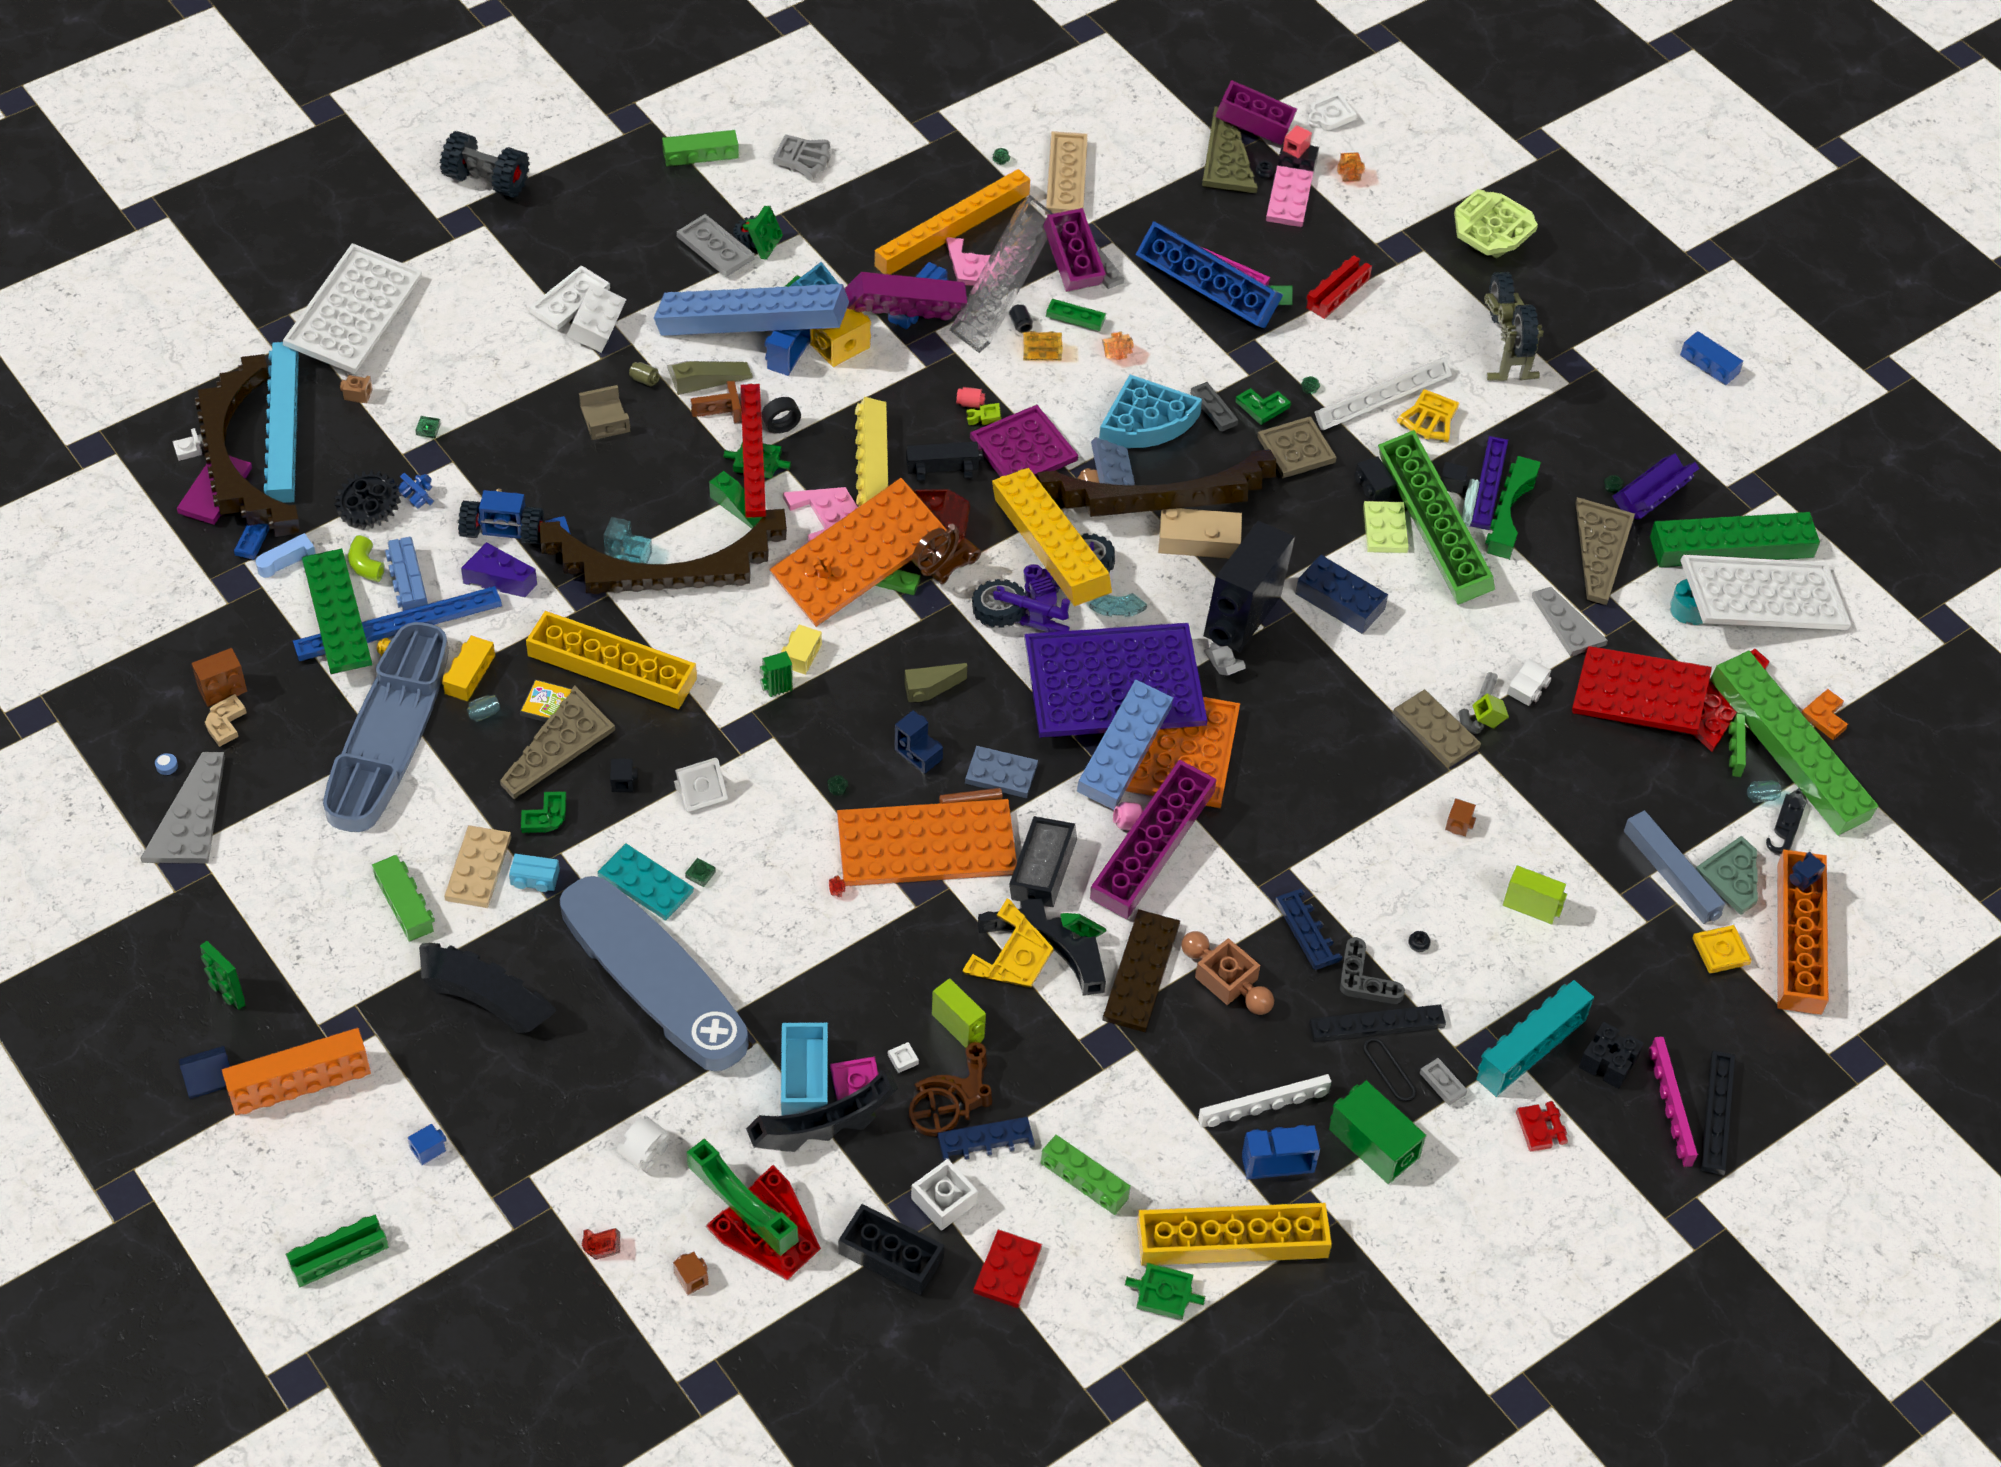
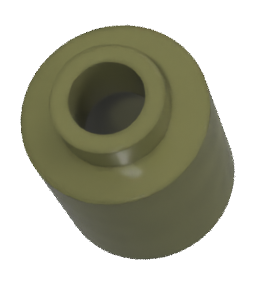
M642 362L633 363L629 371V375L634 381L650 387L656 384L660 378L657 368Z

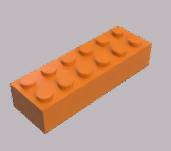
M359 1028L222 1069L235 1116L248 1114L252 1110L270 1107L281 1101L293 1100L298 1096L315 1093L320 1089L338 1086L343 1082L361 1079L371 1074Z

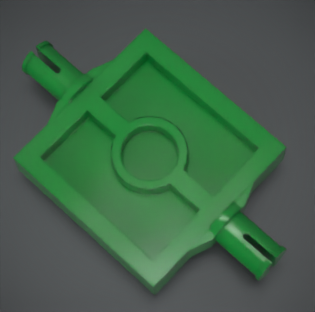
M743 441L736 452L726 449L724 451V458L735 460L733 472L744 473ZM763 443L765 478L772 479L774 472L778 468L790 470L791 462L780 460L781 446Z
M1147 1263L1145 1274L1141 1277V1280L1127 1276L1125 1286L1138 1289L1139 1298L1136 1309L1183 1320L1184 1312L1189 1302L1203 1306L1206 1297L1192 1293L1191 1285L1194 1274Z

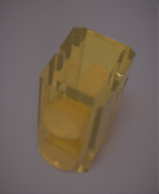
M1023 332V360L1062 361V332Z

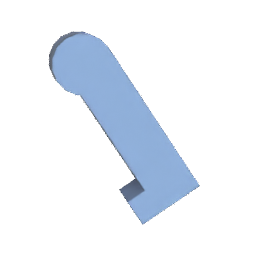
M304 533L261 554L256 559L258 574L264 578L271 577L276 571L302 560V557L316 554L314 545Z

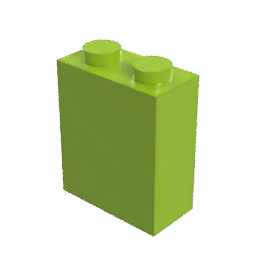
M1516 865L1507 888L1503 906L1552 924L1554 918H1559L1562 913L1563 905L1568 895L1564 892L1566 883Z
M950 978L933 990L932 1015L965 1048L973 1042L981 1043L985 1036L986 1013Z

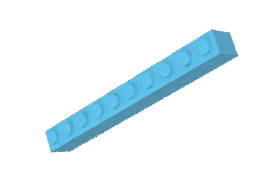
M283 342L272 343V351H269V361L272 365H268L269 377H271L268 380V390L271 391V394H267L268 406H270V409H267V420L270 423H266V432L269 435V438H266V450L269 451L265 453V463L268 465V468L264 469L265 480H267V483H264V494L286 503L295 502L299 353L284 346Z

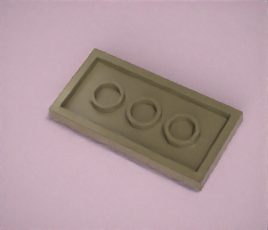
M1425 689L1394 708L1393 714L1448 768L1475 752L1481 746V743Z

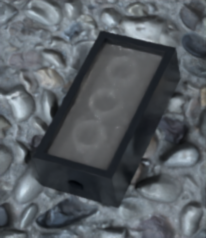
M1037 816L1033 817L1009 883L1012 900L1024 901L1030 898H1042L1043 906L1054 907L1077 842L1075 823Z

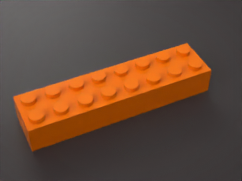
M1783 849L1777 864V1009L1822 1015L1828 1003L1827 855L1812 853L1826 866L1821 877L1802 891L1791 883L1789 876L1793 873V866L1800 860L1803 862L1806 852Z

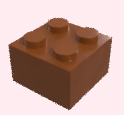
M232 648L191 663L198 690L207 707L217 704L234 694L239 696L247 692L242 667Z

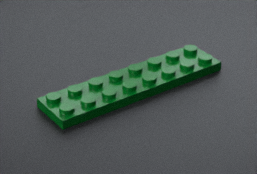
M343 549L302 557L330 674L371 666L372 660Z

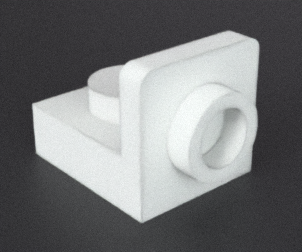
M195 428L191 429L192 437L173 441L178 461L202 455L200 448L203 446L201 434H196Z

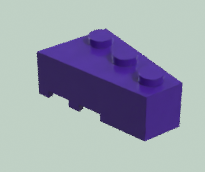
M487 542L461 567L463 584L466 585L473 583L481 585L484 589L495 586L502 593L526 597L537 585L535 568Z

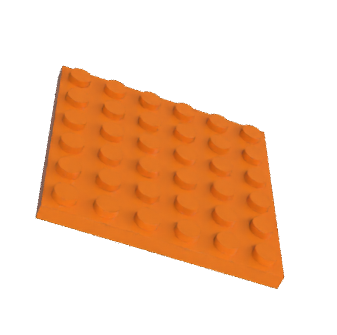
M1203 697L1207 726L1159 729L1126 791L1154 796L1180 759L1217 779L1215 792L1206 806L1221 808L1240 703Z

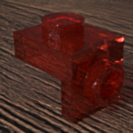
M613 1228L594 1234L589 1229L584 1230L582 1240L584 1252L595 1260L620 1253V1231Z

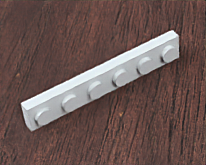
M1327 1074L1201 1108L1198 1121L1201 1128L1207 1126L1214 1127L1225 1121H1236L1241 1117L1258 1115L1269 1109L1277 1110L1291 1103L1299 1104L1313 1097L1321 1098L1329 1093L1331 1079Z

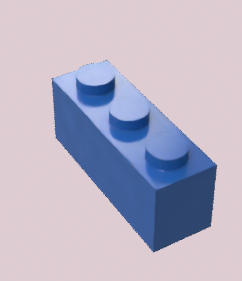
M1699 331L1695 332L1684 342L1680 356L1724 385L1730 383L1740 374L1744 362Z

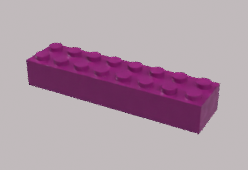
M1179 759L1092 884L1090 900L1128 920L1214 794L1217 779Z

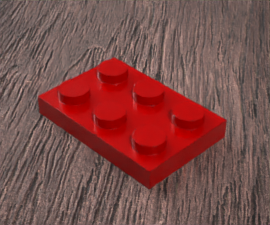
M998 1229L974 1287V1294L1019 1308L1042 1250V1244Z

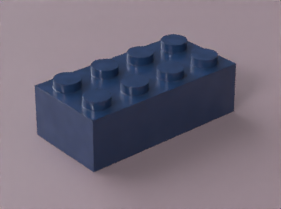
M1320 555L1298 578L1295 593L1361 634L1384 612L1388 599L1387 593L1323 555Z

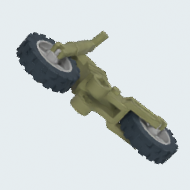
M1494 272L1490 279V294L1485 295V304L1490 308L1493 323H1501L1503 327L1501 328L1503 332L1501 333V336H1503L1501 340L1506 343L1503 348L1499 373H1487V380H1507L1511 366L1522 365L1519 374L1520 380L1539 379V371L1529 372L1532 370L1539 339L1543 336L1542 325H1538L1536 309L1534 305H1524L1518 293H1514L1513 279L1510 272Z

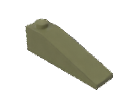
M683 361L667 365L677 395L725 385L728 381L738 382L753 378L747 362Z

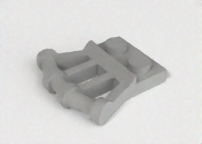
M785 134L773 157V164L789 167L791 171L796 169L803 173L808 180L812 181L817 173L825 170L826 163L830 160V142L828 140H807ZM805 165L813 166V168L810 169Z

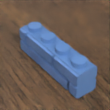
M405 537L400 540H389V549L385 550L387 562H392L389 565L390 575L396 578V580H392L394 592H399V595L396 596L398 608L402 607L403 611L427 605V597L412 538Z

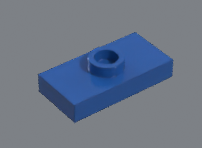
M266 524L247 525L234 550L235 556L254 560L269 531V526Z

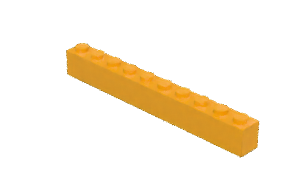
M1017 169L875 250V267L883 274L891 275L945 244L947 237L955 238L1029 196L1030 178Z

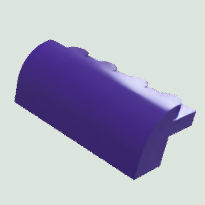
M1676 453L1660 460L1612 497L1621 510L1634 513V519H1641L1691 481L1694 477L1693 473L1699 467L1696 462L1683 466Z

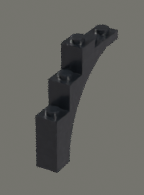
M1030 898L1020 901V909L1018 910L1047 940L1054 951L1067 962L1075 973L1082 995L1105 993L1106 979L1096 937L1083 936L1073 939L1072 931L1063 927L1060 917L1051 920L1046 919L1042 898ZM988 911L978 914L979 933L994 931L1013 932L1016 927L997 917L998 912Z
M883 1069L870 1083L836 1102L797 1114L783 1116L759 1115L746 1130L753 1148L795 1152L808 1139L830 1141L842 1128L863 1130L877 1117L875 1111L898 1090L891 1071Z

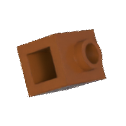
M1455 798L1445 830L1466 837L1468 829L1472 830L1476 821V817H1473L1476 805Z
M694 1251L679 1256L673 1262L674 1274L687 1295L709 1284L707 1265L702 1257L698 1258Z

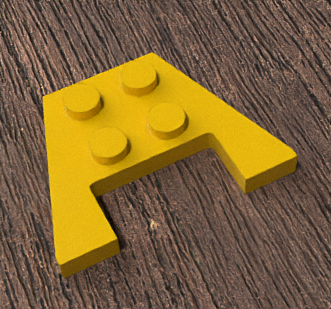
M1007 898L997 917L1016 927L994 964L991 965L972 954L963 969V973L1031 988L1054 949L1015 907L1013 902Z

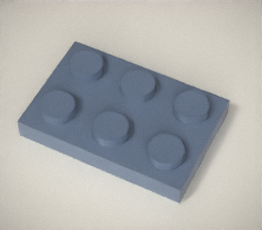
M1095 437L1091 441L1099 483L1135 485L1127 448Z
M976 746L965 778V784L986 789L1001 788L1003 793L1027 798L1037 769L1038 760Z

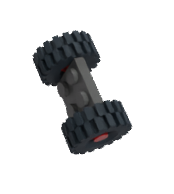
M453 131L449 135L450 138L447 137L446 144L443 145L444 150L440 155L442 156L440 159V170H442L441 173L444 176L459 181L466 180L470 174L474 177L486 178L492 182L495 192L513 198L517 197L518 192L522 191V187L524 188L525 186L524 182L528 178L527 173H529L528 166L530 162L528 161L529 156H527V153L506 147L498 157L477 151L478 145L476 144L478 141L475 136Z

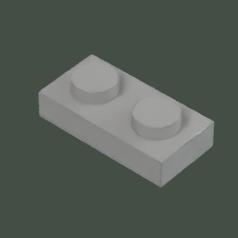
M1439 1058L1421 1068L1420 1074L1448 1106L1467 1094V1089Z

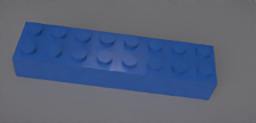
M1154 221L1135 254L1262 328H1265L1283 296V294Z

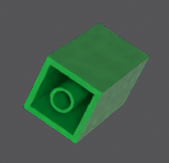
M1367 1080L1360 1086L1358 1084L1355 1085L1347 1097L1344 1099L1342 1097L1339 1098L1333 1105L1334 1110L1330 1117L1329 1130L1387 1184H1390L1420 1158L1426 1134Z

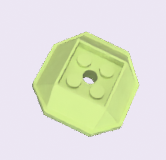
M1477 189L1455 209L1457 237L1487 256L1491 255L1495 258L1508 251L1515 250L1537 230L1538 226L1530 210L1500 193L1485 192V190Z

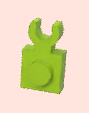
M1000 404L980 406V410H967L968 425H975L980 421L982 425H987L1001 420Z

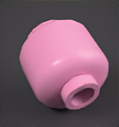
M1121 802L1114 809L1113 822L1116 823L1119 829L1130 830L1142 814V806L1137 803Z

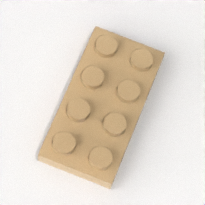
M468 825L444 895L445 901L484 908L489 907L511 840V832Z

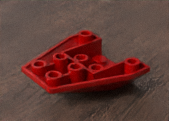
M772 1165L748 1189L771 1209L778 1213L783 1212L797 1226L798 1243L780 1256L730 1207L722 1210L705 1227L722 1245L787 1281L821 1247L790 1182Z

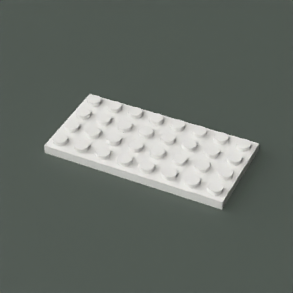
M352 243L283 339V345L355 374L422 277V271Z
M1683 555L1681 558L1684 572L1703 623L1848 630L1851 626L1826 562Z

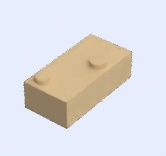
M1181 508L1161 510L1158 553L1229 559L1241 544L1242 513Z

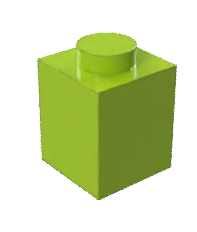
M1488 693L1472 704L1477 721L1489 727L1495 728L1509 717L1504 701Z

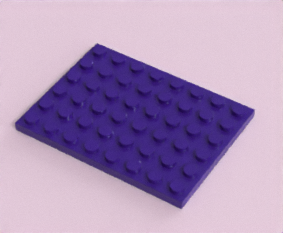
M1189 623L1029 633L1024 635L1039 738L1106 733L1135 679L1173 697L1171 710L1160 729L1207 726V716Z

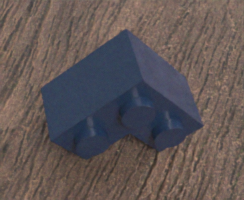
M913 710L895 724V751L921 772L926 774L943 760V747L939 741L933 740L928 736V721L924 716L917 714Z

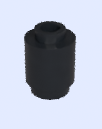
M1020 304L1014 305L1009 311V316L1015 329L1020 333L1030 331L1033 327V320L1027 307Z

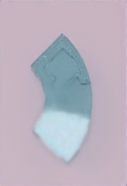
M1134 593L1122 597L1107 594L1090 602L1089 608L1110 617L1112 615H1125V617H1129L1146 610L1147 604Z

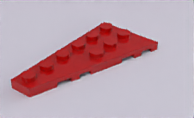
M1754 648L1750 652L1766 670L1770 661ZM1709 681L1698 735H1692L1713 752L1728 729L1730 722L1736 717L1737 712L1711 681Z

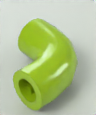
M361 535L354 537L348 553L351 568L359 576L371 581L380 582L384 574L385 565L383 562L370 559L369 554L373 548L372 541Z

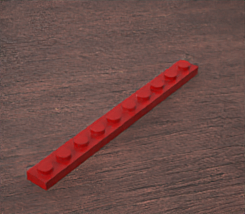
M741 384L746 518L766 517L760 384Z

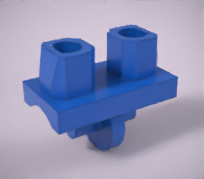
M405 473L400 476L403 480L398 486L401 495L407 498L414 491L415 493L410 497L409 501L417 509L425 502L429 505L434 502L425 491V489L428 491L432 489L430 485L432 479L429 475H416V482Z

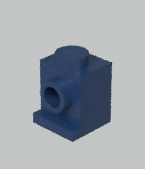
M1808 852L1803 862L1800 860L1793 866V873L1789 876L1792 884L1804 891L1821 877L1826 865L1811 852Z

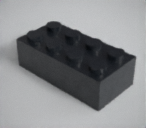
M861 1204L838 1239V1254L921 1296L944 1259L945 1245Z

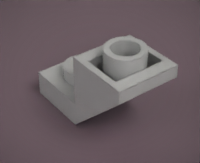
M1211 643L1210 648L1204 650V653L1221 675H1230L1246 668L1243 660H1236L1234 658L1232 649L1228 646L1223 647Z

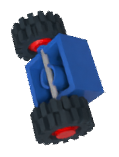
M484 490L481 502L463 500L461 503L458 533L460 537L478 538L479 529L482 527L483 535L521 539L522 543L539 545L541 543L540 522H544L543 508L525 507L524 494Z

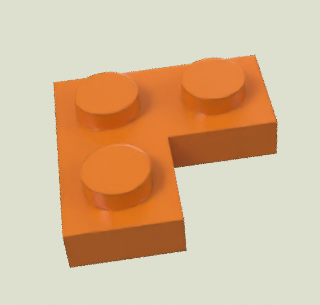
M1829 689L1824 691L1801 712L1808 722L1832 740L1846 730L1848 725L1834 714L1843 705L1844 700Z

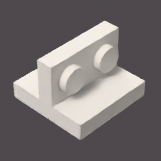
M716 757L675 770L678 779L674 781L675 787L682 794L687 812L728 799L719 761Z

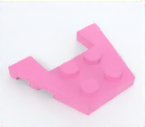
M949 237L946 239V246L949 249V256L953 262L956 279L958 282H965V285L996 288L1004 276L1008 265H1011L1015 254L1019 252V244L1002 243L1000 257L962 253L963 239Z
M846 487L783 493V499L790 511L810 504L823 525V530L808 535V541H811L858 508Z

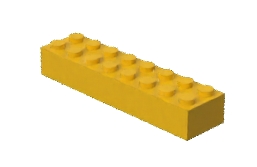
M544 611L526 639L527 653L532 658L676 709H680L697 680L696 663L548 611Z
M1326 1203L1138 1211L1137 1232L1141 1266H1146L1147 1263L1170 1265L1328 1258L1332 1245Z

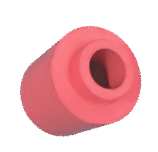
M958 388L956 404H961V407L980 409V405H984L985 394L982 393V389Z

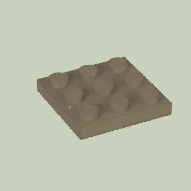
M1311 416L1258 432L1257 438L1264 449H1271L1276 458V469L1282 478L1336 463L1337 457Z

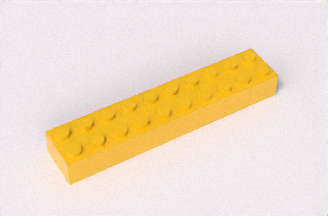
M1029 468L1021 469L1018 472L992 480L996 502L1073 606L1112 593L1110 573Z

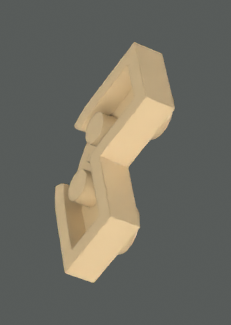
M235 694L213 705L205 721L209 734L219 747L238 737V733L230 721L247 713L246 708Z

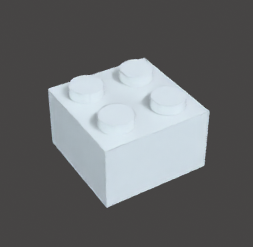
M947 1159L912 1184L911 1199L942 1231L977 1205L978 1190Z

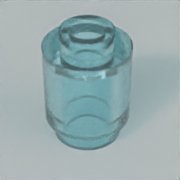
M486 695L469 702L467 712L471 719H475L478 722L495 715L500 710V705L495 695Z
M1773 780L1751 782L1747 789V794L1754 803L1775 801L1776 798L1781 796V786L1779 782H1774Z

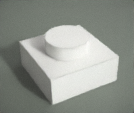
M909 1042L888 1051V1057L898 1073L919 1063Z

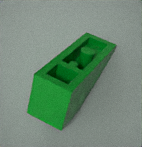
M723 471L709 482L710 498L750 528L756 526L762 517L746 518L745 489L729 474Z

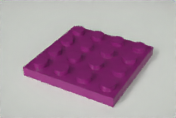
M1038 405L970 432V439L978 443V449H982V454L1000 477L1029 468L1037 478V472L1055 471L1078 461V454Z

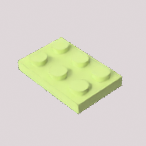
M1364 501L1363 510L1367 552L1408 553L1404 502Z

